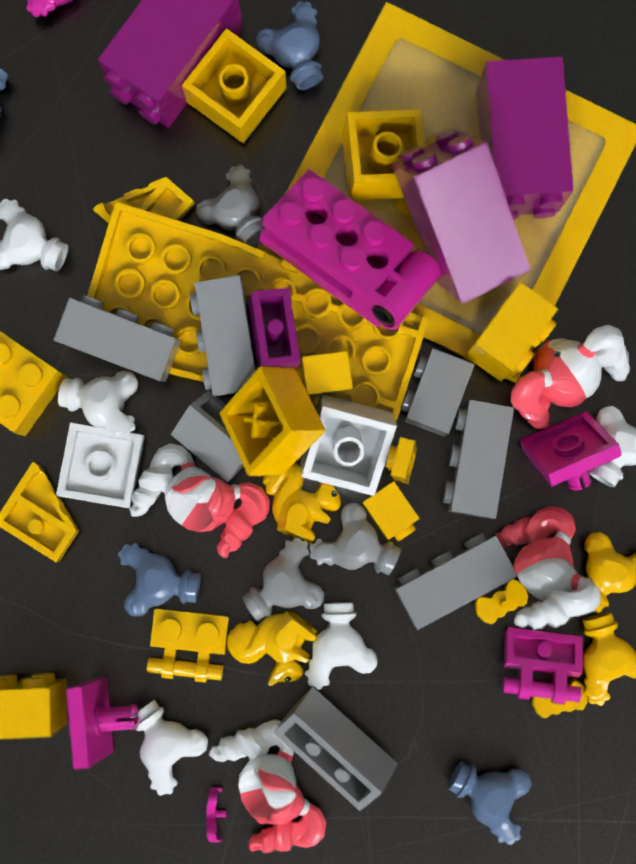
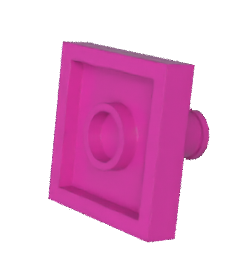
M587 411L520 439L523 452L551 486L567 480L568 488L575 491L582 490L579 479H582L585 488L591 484V478L588 474L589 470L622 456L619 443Z
M107 677L91 678L66 688L73 769L89 768L114 752L112 731L137 730L139 717H126H133V714H138V708L135 704L110 708Z

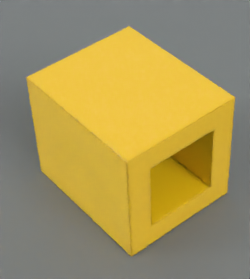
M348 351L302 357L303 365H299L297 374L304 388L306 387L308 395L352 389Z
M394 481L361 503L386 540L395 537L399 542L416 530L413 523L420 518Z

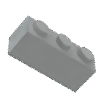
M238 275L196 282V292L190 293L193 314L200 315L202 330H197L196 336L200 353L206 352L208 367L202 369L206 390L212 389L213 396L237 393L257 370L244 280Z
M83 295L81 301L69 298L54 341L155 380L166 382L182 341L172 337L174 329L154 321L151 328L137 323L140 316L118 308L116 315L102 310L104 302Z
M469 400L465 404L464 409L458 408L455 430H460L458 445L452 444L449 457V466L454 467L452 481H446L443 493V503H448L447 512L485 519H496L514 407Z
M481 533L464 542L466 549L453 556L451 550L432 559L433 567L420 573L418 568H415L398 578L400 585L394 587V590L417 630L518 577L497 536L486 538L484 533Z
M314 687L292 706L274 732L359 811L382 794L398 765L396 761Z

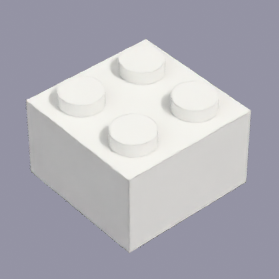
M321 394L316 411L326 431L302 455L300 462L301 477L374 496L397 428L393 413Z

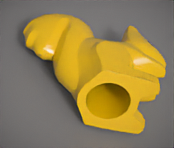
M296 462L283 475H265L263 477V484L266 485V493L274 496L272 512L277 523V530L287 536L299 537L302 541L313 544L315 533L311 529L314 522L328 524L330 521V517L323 510L337 511L341 507V498L333 485L321 482L315 493L303 490L304 477H301V467Z
M286 610L284 613L266 617L258 625L250 620L244 624H237L228 634L227 648L233 658L245 664L257 662L266 653L276 661V664L268 680L269 686H273L278 682H293L299 680L304 673L298 661L304 663L309 661L310 654L301 646L305 640L315 641L318 629L296 612Z

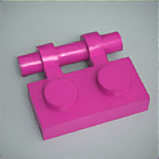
M508 627L505 631L504 668L519 670L518 679L504 677L502 692L517 694L518 699L530 700L531 696L551 699L552 703L564 704L565 701L580 702L581 687L567 685V676L579 678L583 673V637ZM533 672L553 674L552 683L533 681Z

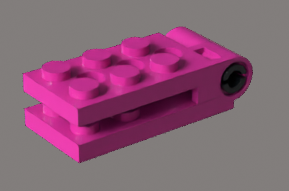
M310 169L303 174L263 217L262 226L265 229L260 233L259 241L377 328L381 325L386 329L396 330L441 276L439 265L434 258L422 251L412 252L415 244Z

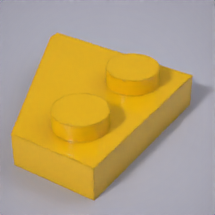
M164 177L150 183L146 188L123 194L124 197L107 204L100 203L93 210L109 223L115 201L180 221L194 206L195 202L171 180Z
M32 462L0 512V527L54 562H60L78 534L79 529L60 497L56 496L57 492L41 465Z

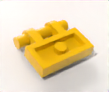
M155 608L150 646L165 648L163 659L148 658L147 673L161 674V678L173 679L174 676L195 678V682L206 683L207 679L222 681L224 666L210 664L211 653L225 655L230 616ZM177 650L198 652L197 663L177 661Z

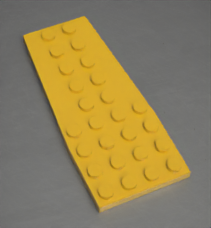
M115 201L87 296L104 302L102 310L116 315L118 308L140 316L137 323L151 328L154 321L174 329L172 337L182 341L169 374L204 382L202 369L208 367L206 352L200 353L198 348L196 331L202 330L200 315L193 314L190 293L196 292V282L240 275L244 280L247 303L250 293L253 291L290 289L301 361L300 365H303L302 357L348 351L352 389L310 394L309 397L316 406L318 405L320 395L325 394L391 412L395 422H397L426 331L427 317L411 312L396 330H389L381 325L377 328L284 259L282 260L267 254L262 250L225 235Z

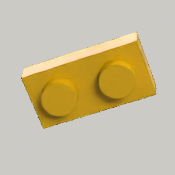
M400 437L398 446L391 445L386 467L388 471H391V477L394 481L409 484L417 453L416 442Z

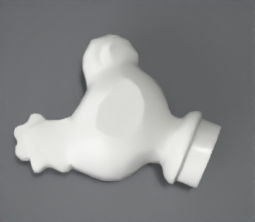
M2 200L0 203V219L6 222L7 228L3 239L0 241V269H9L11 265H29L41 260V266L44 269L59 271L66 260L68 245L61 242L60 238L57 237L47 241L45 228L36 217L27 214L26 210L18 205L17 200Z
M130 371L117 372L114 377H97L85 385L80 378H65L59 388L58 403L60 407L68 408L69 411H76L82 408L87 421L92 426L105 428L107 431L113 432L115 437L120 435L128 436L136 428L134 424L135 419L131 415L126 416L122 413L127 398L137 391L138 380L134 373Z
M614 406L603 407L599 411L596 421L619 443L622 456L593 468L588 473L601 483L615 487L618 481L623 479L621 467L636 465V428L627 424L619 409Z
M354 602L323 603L324 613L321 616L329 625L317 635L313 642V659L309 661V669L304 673L308 677V685L315 686L318 690L330 684L328 677L333 667L348 665L362 674L371 673L377 667L376 653L373 649L366 647L362 636L350 626V621L357 615L354 612Z
M153 700L139 710L138 714H134L130 718L139 717L137 731H144L145 739L140 749V757L149 771L148 777L152 781L150 788L157 790V794L161 796L172 794L173 788L178 784L177 780L173 778L172 765L181 757H196L203 754L207 749L208 739L200 730H189L178 722L164 721L162 718L164 708L160 707Z

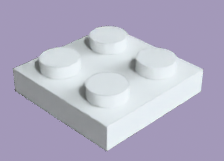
M70 423L56 496L130 509L133 505L131 496L136 489L145 436L130 433L128 436L120 435L115 437L113 432H109L105 428Z

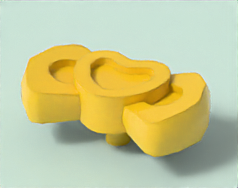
M517 579L506 582L503 590L494 591L490 597L480 596L475 599L476 615L484 623L494 624L498 618L504 617L508 611H514L517 607H523L527 604V589Z
M572 679L567 684L569 686L581 687L580 702L565 701L564 704L552 703L551 699L532 696L531 705L542 718H548L551 714L559 715L562 711L583 710L588 702V696L583 694L585 689L583 683L577 679Z

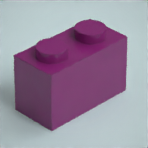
M281 288L251 292L247 308L256 369L263 366L295 368L297 370L301 361L290 289Z

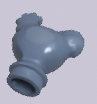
M299 1L292 8V14L294 15L293 23L282 29L264 28L259 30L255 38V44L262 54L271 55L281 66L293 69L290 74L291 81L295 83L298 90H304L318 84L323 79L321 64L317 61H312L320 45L319 34L315 27L317 25L315 18L317 10L312 8L310 2L304 3Z
M137 542L132 546L124 544L123 549L118 553L121 559L120 563L123 566L129 565L136 571V586L127 595L124 608L129 615L134 617L143 616L148 613L149 608L160 606L169 601L173 596H178L183 604H186V602H197L201 573L191 572V569H187L179 575L176 573L171 560L167 557L149 553L147 548H140Z
M462 761L459 762L449 780L448 790L456 793L458 798L469 795L473 815L479 822L490 828V832L497 836L499 843L506 842L508 845H512L514 841L521 838V826L513 822L509 813L514 801L529 792L532 785L530 775L522 769L515 768L510 769L507 773L490 771L478 776L476 767L473 764L467 765Z

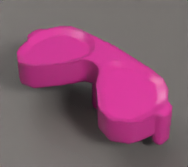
M211 787L206 812V829L209 842H222V838L218 837L216 818H226V810H216L218 792H222V787Z

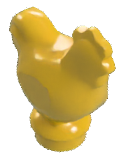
M592 532L584 542V548L588 553L585 569L587 577L600 589L601 604L593 611L600 615L603 609L609 606L607 595L610 593L628 592L636 585V553L625 557L614 550L607 535L602 532Z
M612 612L601 613L600 615L597 614L583 619L584 634L592 638L591 644L583 653V668L586 674L584 679L586 688L583 694L588 696L590 704H597L599 706L604 705V702L610 699L608 693L610 681L624 675L636 679V652L628 642L615 636L614 630L617 629L618 622L614 620Z

